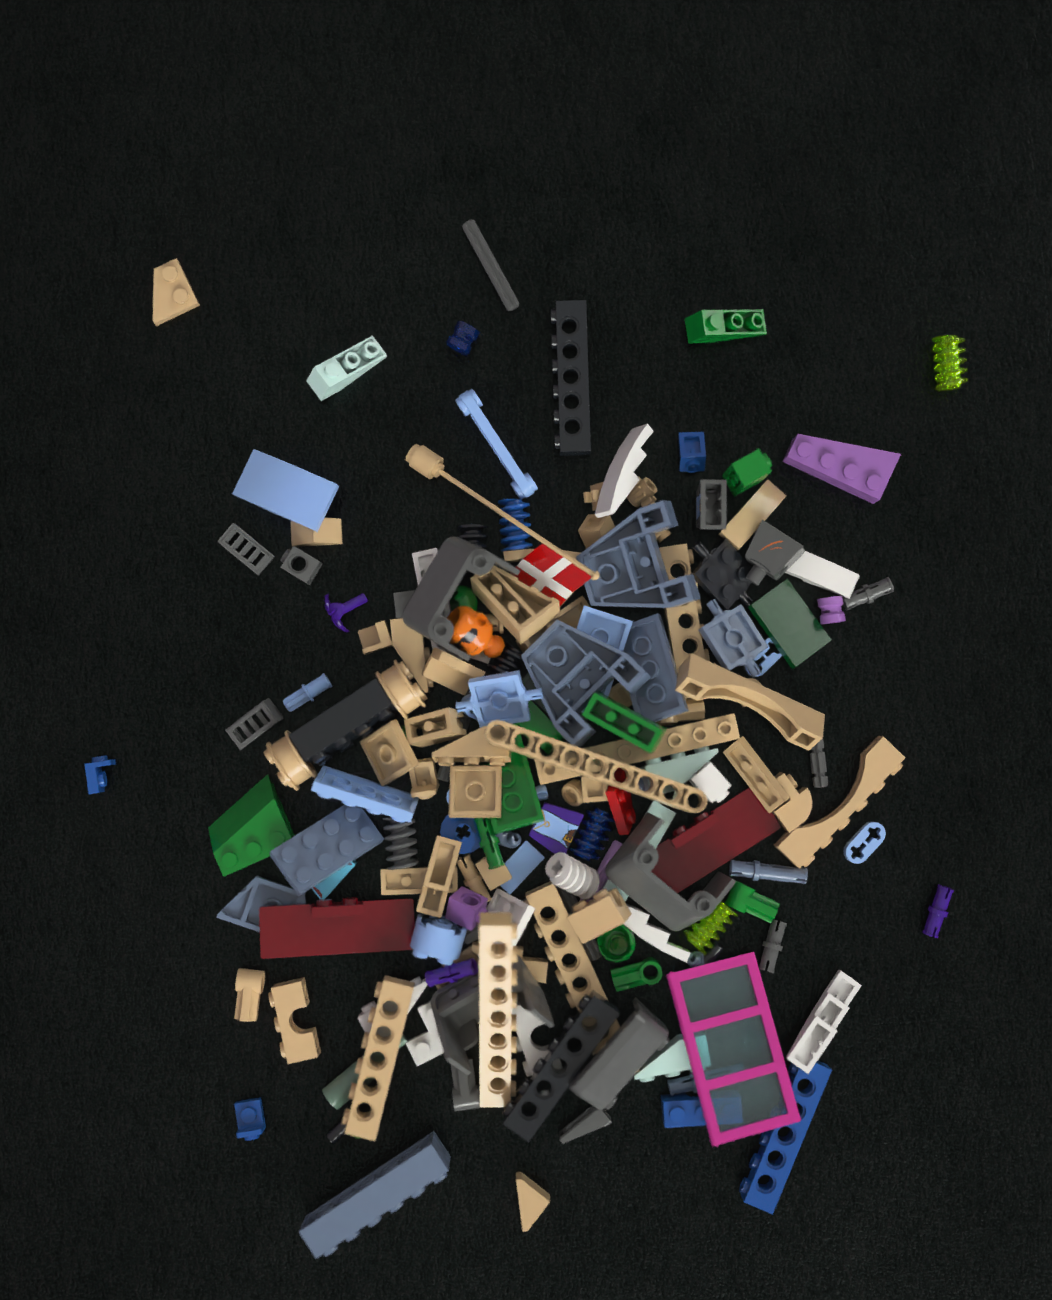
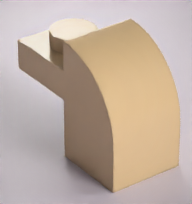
M780 772L774 777L790 798L772 811L783 829L790 833L809 817L812 810V797L808 788L802 787L797 791L795 788L798 787V784L790 774L786 776Z

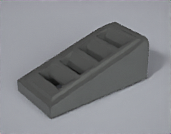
M232 523L217 541L258 576L275 557L235 523ZM238 532L240 536L232 545H229L228 542ZM245 539L248 540V543L238 552L236 549ZM255 546L256 550L246 559L244 556ZM261 552L265 554L256 566L252 564Z
M267 698L225 731L237 747L242 750L282 720L283 715L274 703ZM255 714L258 716V718H259V719L261 720V722L264 724L263 727H261V725H260V724L258 723V721L255 719V717H254ZM246 721L250 723V725L256 731L255 733L251 731V729L245 723ZM239 726L248 737L246 740L237 730Z
M591 1105L559 1131V1140L564 1144L612 1123L611 1117L605 1109L600 1111Z

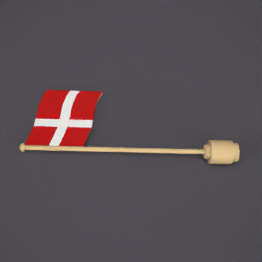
M415 444L407 453L406 461L409 462V466L428 479L437 478L442 475L542 543L515 567L520 570L518 575H513L518 578V581L529 587L533 586L539 589L540 593L551 599L553 597L559 600L561 607L575 590L590 579L597 580L600 574L598 571H592L443 471L444 459L426 446Z

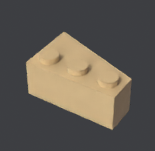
M495 565L487 574L474 575L470 578L474 594L520 644L560 614L559 600L553 597L551 599L540 593L539 589L533 586L529 587L518 581L517 577Z

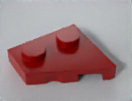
M617 768L613 776L617 782L622 783L626 779V773L623 769ZM608 785L605 793L619 835H628L633 824L636 822L631 793Z

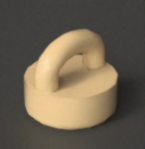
M572 779L562 787V796L571 806L577 807L583 803L582 784L578 779Z

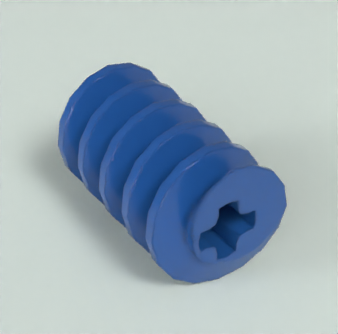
M503 499L498 501L499 505L505 506L500 508L525 526H531V523L524 522V519L529 517L530 513L523 512V509L529 507L530 503L523 502L522 499ZM506 518L499 520V524L507 526L500 530L501 535L507 536L500 540L501 544L508 546L502 549L501 552L523 550L533 546L532 543L525 542V539L531 537V535Z

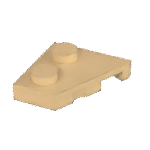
M177 258L154 269L153 322L156 326L200 306Z

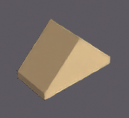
M324 518L318 532L291 521L292 547L343 544L341 519Z
M516 1172L522 1231L525 1232L531 1228L550 1203V1194L522 1172Z

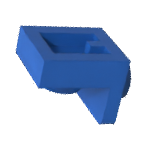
M704 432L679 433V471L689 473L704 471L706 462Z
M107 755L93 757L92 763L84 764L89 794L105 792L104 787L107 786V776L105 771L102 772V767L115 765V759L108 760Z
M261 1097L236 1101L234 1106L238 1124L237 1138L244 1137L245 1141L259 1138L260 1134L266 1129Z

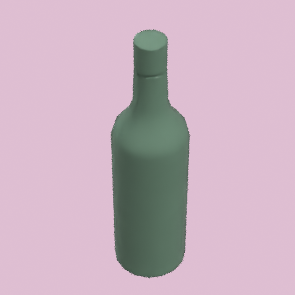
M402 1034L399 1049L408 1042L404 1034ZM376 1051L371 1054V1058L375 1062H381L385 1059L381 1052ZM357 1061L322 1089L328 1102L336 1109L341 1108L350 1100L348 1097L351 1085L358 1082L359 1074L355 1073ZM368 1077L364 1080V1082L366 1085H368L375 1078Z

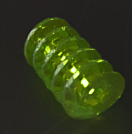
M956 335L934 337L932 341L937 344L933 346V351L938 354L933 357V360L939 363L935 365L934 370L940 373L935 376V380L941 383L936 386V390L946 391L960 388L961 384L968 382V378L961 377L960 375L968 371L967 368L960 367V364L966 362L967 359L959 357V354L965 352L966 348L958 347V344L964 342L965 338H960Z
M721 901L709 916L699 920V924L694 923L691 925L693 931L684 929V933L691 944L707 955L703 947L713 948L710 938L719 940L720 937L716 931L726 932L723 922L732 924L733 921L729 915L737 917L738 915Z

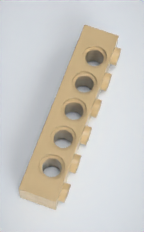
M687 543L659 548L669 580L675 579L670 573L673 565H679L683 569V576L691 574L690 564H694L692 549H687ZM700 600L677 607L664 608L669 645L677 672L680 665L690 655L682 647L683 642L687 639L695 643V651L692 654L710 662L708 649L703 648L702 639L704 638L699 632V629L704 626V624L699 623L698 614H702ZM681 615L690 617L691 626L689 628H682L679 625L678 619Z
M385 975L383 983H377L374 997L379 998L377 1007H371L368 1022L372 1023L370 1033L365 1032L361 1048L366 1049L364 1058H358L355 1073L359 1074L357 1084L352 1083L348 1097L353 1099L351 1109H345L342 1124L347 1125L345 1134L373 1141L376 1140L415 985L414 982ZM386 1001H394L398 1008L393 1012L387 1011L383 1006ZM380 1026H386L391 1030V1034L387 1037H382L378 1034L377 1029ZM376 1051L381 1052L385 1059L381 1062H375L372 1060L371 1054ZM368 1077H373L378 1081V1085L368 1087L364 1080ZM363 1102L368 1103L372 1110L362 1112L359 1110L358 1105Z

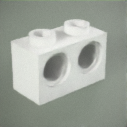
M707 762L688 780L696 789L703 791L707 801L711 803L722 801L729 794L727 789L731 787L730 783L711 762Z

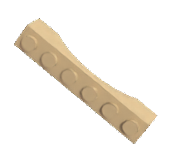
M692 653L680 665L675 691L697 701L707 698H721L743 704L769 720L788 742L808 751L823 738L825 714Z
M877 736L860 754V765L856 781L843 802L830 814L818 821L798 826L790 833L785 832L774 846L799 869L802 866L807 867L815 859L813 854L820 847L824 849L833 840L831 835L837 829L842 830L848 825L850 815L854 811H861L868 803L866 799L871 793H878L886 784L884 780L890 774L892 776L895 775L902 768L903 764L901 762L905 757L884 736Z

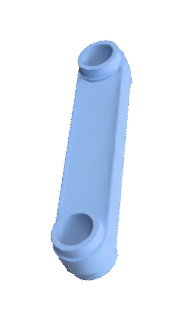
M471 389L459 395L455 399L457 405L465 416L470 414L513 479V482L510 484L519 499L528 498L534 494V491L538 490L535 482L528 473L523 475L481 411L480 407L483 404L475 391Z

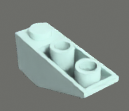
M371 336L315 366L307 382L322 401L342 390L385 359L387 355L375 338Z
M709 746L694 749L695 754L688 756L685 755V751L671 754V760L661 762L660 757L647 760V766L640 769L684 784L719 751L718 748L710 750ZM642 777L645 791L650 788V781L648 778ZM666 785L663 789V794L672 792L674 789L670 785Z
M703 1030L694 1032V1037L704 1071L706 1066H711L706 1036ZM682 1034L676 1035L661 1051L658 1050L652 1054L639 1069V1072L634 1075L635 1080L640 1079V1082H648L654 1080L655 1076L665 1074V1077H675L680 1075V1071L690 1070L692 1072Z

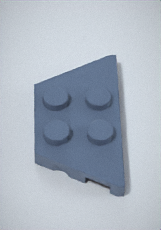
M257 875L217 914L216 918L260 932L259 908L261 906L307 904L306 893L298 896L292 887Z

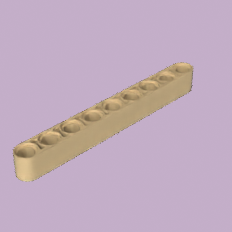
M495 720L489 723L485 729V739L492 745L676 809L696 813L702 811L707 805V797L699 789L513 724ZM492 726H500L503 729L504 735L502 739L495 740L490 736V728ZM523 734L528 738L526 748H519L515 745L516 735ZM542 743H548L552 746L553 752L550 757L541 755L539 747ZM567 751H572L577 756V762L573 766L566 764L564 760V755ZM591 760H597L601 763L600 773L593 774L589 770ZM617 768L623 769L626 773V779L622 783L614 779V771ZM641 777H646L650 781V788L647 791H642L638 786V781ZM666 785H670L674 789V797L671 800L663 796V789ZM690 794H695L699 799V804L696 808H691L688 805L687 800Z

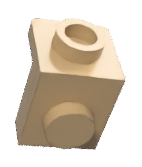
M433 758L417 759L420 765L409 771L412 784L411 798L429 799L436 795L439 788L435 761Z

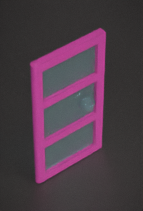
M750 952L666 974L711 1145L719 1146L722 1143L800 1122L799 1111L755 953Z

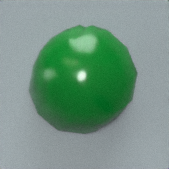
M465 585L457 586L449 600L451 611L459 606H468L477 611L478 602L472 589Z
M623 924L603 933L597 938L600 954L611 962L619 963L631 957L635 950L636 941L634 933Z

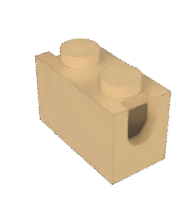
M448 707L405 719V730L409 745L423 748L466 736V729H463V724L459 719L464 717L463 712L458 713L457 709ZM416 729H422L423 735L418 737Z
M616 887L609 891L604 888L593 895L594 899L588 902L583 899L572 906L573 913L568 915L567 919L582 944L625 923L631 916V911Z

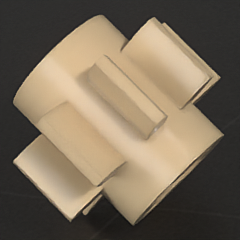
M638 477L640 480L627 496L628 501L636 508L648 506L657 500L654 496L657 488L647 477L644 479Z

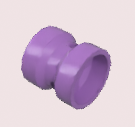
M842 596L817 599L818 607L822 613L819 617L820 624L846 621L845 613L841 609L843 604Z

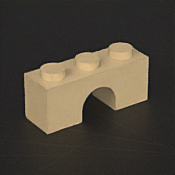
M305 977L274 984L271 988L272 992H269V1001L271 1007L276 1009L277 1017H274V1023L277 1033L281 1032L283 1042H280L282 1057H286L288 1064L317 1058L321 1053L316 1027L302 1029L293 1021L294 1010L307 1007L310 1003Z

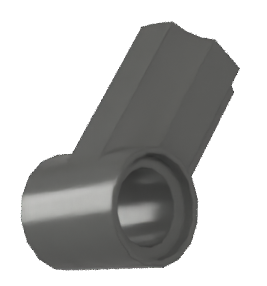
M467 1057L472 1072L469 1075H466L451 1064L454 1085L452 1095L455 1111L481 1108L479 1087L475 1081L473 1057Z

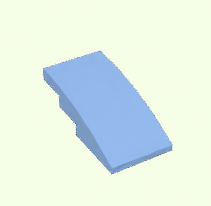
M253 449L232 494L269 512L318 532L339 485Z

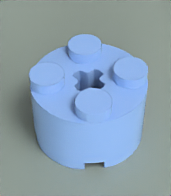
M418 914L410 942V947L413 949L412 954L426 959L428 956L437 958V961L441 964L452 965L453 960L460 958L467 929L457 926L456 923L446 919L444 915L440 919L433 916L423 918L424 914Z

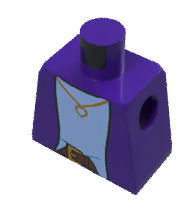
M544 802L541 809L545 821L531 824L533 826L529 836L554 854L559 852L566 853L584 814Z

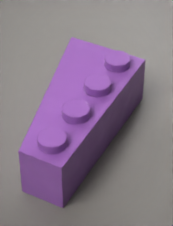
M797 434L793 438L782 462L874 504L880 500L901 454Z

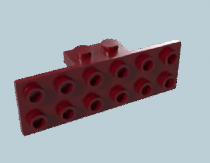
M747 788L711 812L703 811L693 818L695 822L687 827L683 824L673 830V836L658 844L656 848L658 862L651 872L678 894L779 830L781 826L772 812L768 813L752 790Z
M343 898L342 902H332V899H319L313 904L261 906L259 908L261 958L413 950L410 947V942L415 927L414 900L412 898L358 901V898Z

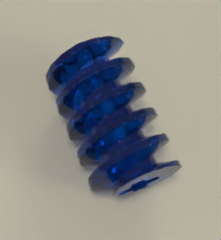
M593 806L595 808L594 811L586 810L585 812L591 819H582L581 821L586 829H577L582 838H573L572 840L577 845V848H568L571 853L592 862L591 859L600 858V855L595 850H604V846L599 841H608L609 837L604 831L612 832L613 828L608 822H615L612 814Z

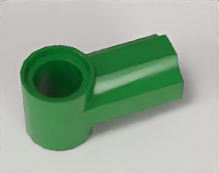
M738 881L731 887L724 903L742 913L747 912L768 923H771L775 918L779 903L755 892V889Z
M647 957L640 962L611 969L616 992L659 982L662 977L660 962L656 958ZM653 965L658 969L656 975L649 977L644 974L643 970L646 966Z

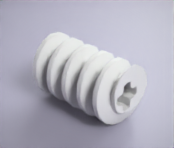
M562 852L554 854L547 862L545 867L546 874L550 877L552 884L559 886L561 889H565L567 892L585 900L590 899L598 890L599 875L594 868Z

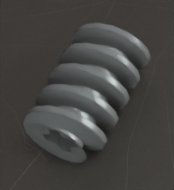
M391 817L383 818V820L390 822L389 825L383 827L384 830L391 832V835L384 837V839L392 842V845L386 847L385 850L393 852V855L387 857L386 861L394 862V865L388 867L387 870L406 869L418 864L419 859L411 857L418 853V849L410 847L417 843V839L409 837L416 833L415 828L409 827V825L415 823V819L412 818L411 822H397Z

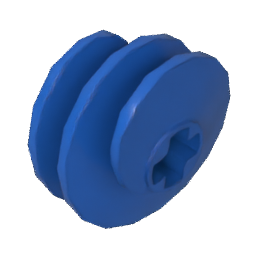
M449 814L445 817L441 824L440 835L441 837L462 842L459 854L472 853L480 848L479 842H481L474 818H450ZM464 825H467L469 827L468 831L471 833L469 836L464 835L462 838L458 835L460 831L456 829L457 827L462 828Z

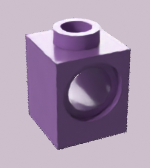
M461 886L449 897L445 918L472 931L480 923V912L488 913L486 909L488 898Z

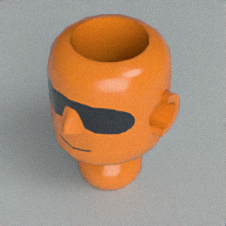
M459 606L447 616V619L452 622L454 627V634L449 641L450 644L472 656L478 655L483 651L488 658H497L502 653L505 642L501 636L492 635L493 625L484 614L478 613L468 606Z

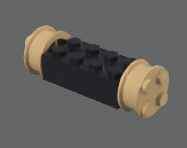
M395 659L392 667L381 674L378 671L375 672L378 680L374 679L293 733L286 730L284 732L285 736L275 743H266L267 750L264 751V754L271 764L275 763L279 769L277 775L285 786L288 785L296 791L299 790V785L310 777L316 779L318 774L314 766L317 764L319 766L325 765L333 759L331 755L337 751L344 752L354 745L353 741L360 736L366 738L375 732L374 727L380 723L387 724L397 717V712H400L405 719H408V713L419 706L426 707L424 701L428 698L417 683H412L411 680L414 676L403 661L399 663Z

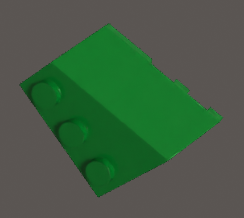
M269 774L208 827L213 854L223 877L270 857V851L295 836Z

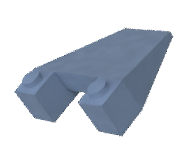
M663 500L639 508L576 556L577 561L594 572L598 571L600 574L597 580L590 579L584 584L591 606L671 608L701 599L694 575H685L672 580L668 579L655 533L678 526L671 501Z
M556 620L521 655L536 689L542 688L543 699L541 700L555 729L571 745L579 748L597 732L579 714L588 705L594 692H601L616 678L634 695L651 678L629 654L559 620Z

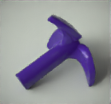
M364 593L345 603H330L329 594H326L324 597L325 609L328 615L331 616L332 622L337 628L346 633L350 631L342 624V616L368 602Z

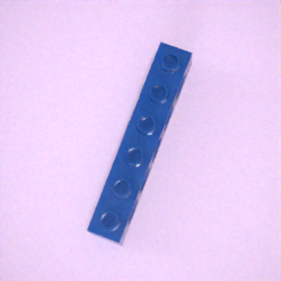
M817 1060L809 1074H807L794 1063H790L788 1070L790 1073L789 1079L795 1101L799 1103L798 1111L801 1121L786 1125L790 1130L784 1137L778 1136V1131L781 1127L761 1133L759 1139L761 1146L758 1153L753 1154L749 1164V1168H751L747 1178H743L739 1188L740 1195L745 1203L773 1214L832 1069L827 1064ZM801 1079H809V1085L805 1089L797 1088L798 1082ZM780 1090V1100L777 1106L774 1105L772 1107L769 1118L786 1113ZM779 1151L780 1155L776 1160H768L770 1152ZM769 1175L770 1179L766 1184H759L758 1179L760 1176Z

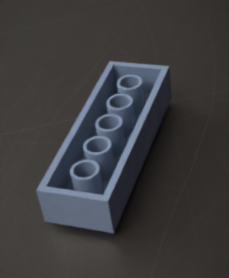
M435 1131L431 1132L306 1215L299 1230L300 1235L315 1258L322 1254L325 1257L330 1255L338 1248L337 1244L343 1240L349 1242L358 1236L361 1228L366 1225L368 1227L374 1226L382 1219L381 1215L387 1211L392 1213L398 1210L404 1204L403 1201L410 1196L412 1198L419 1196L425 1191V1186L432 1181L436 1184L448 1175L446 1172L449 1171L450 1154Z

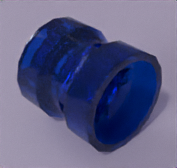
M458 321L454 327V334L449 336L446 344L458 353L468 356L471 351V344L477 340L480 332L471 325Z

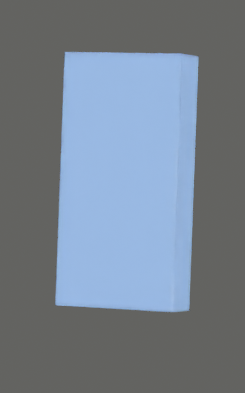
M525 840L505 862L512 878L500 886L508 894H511L545 857Z

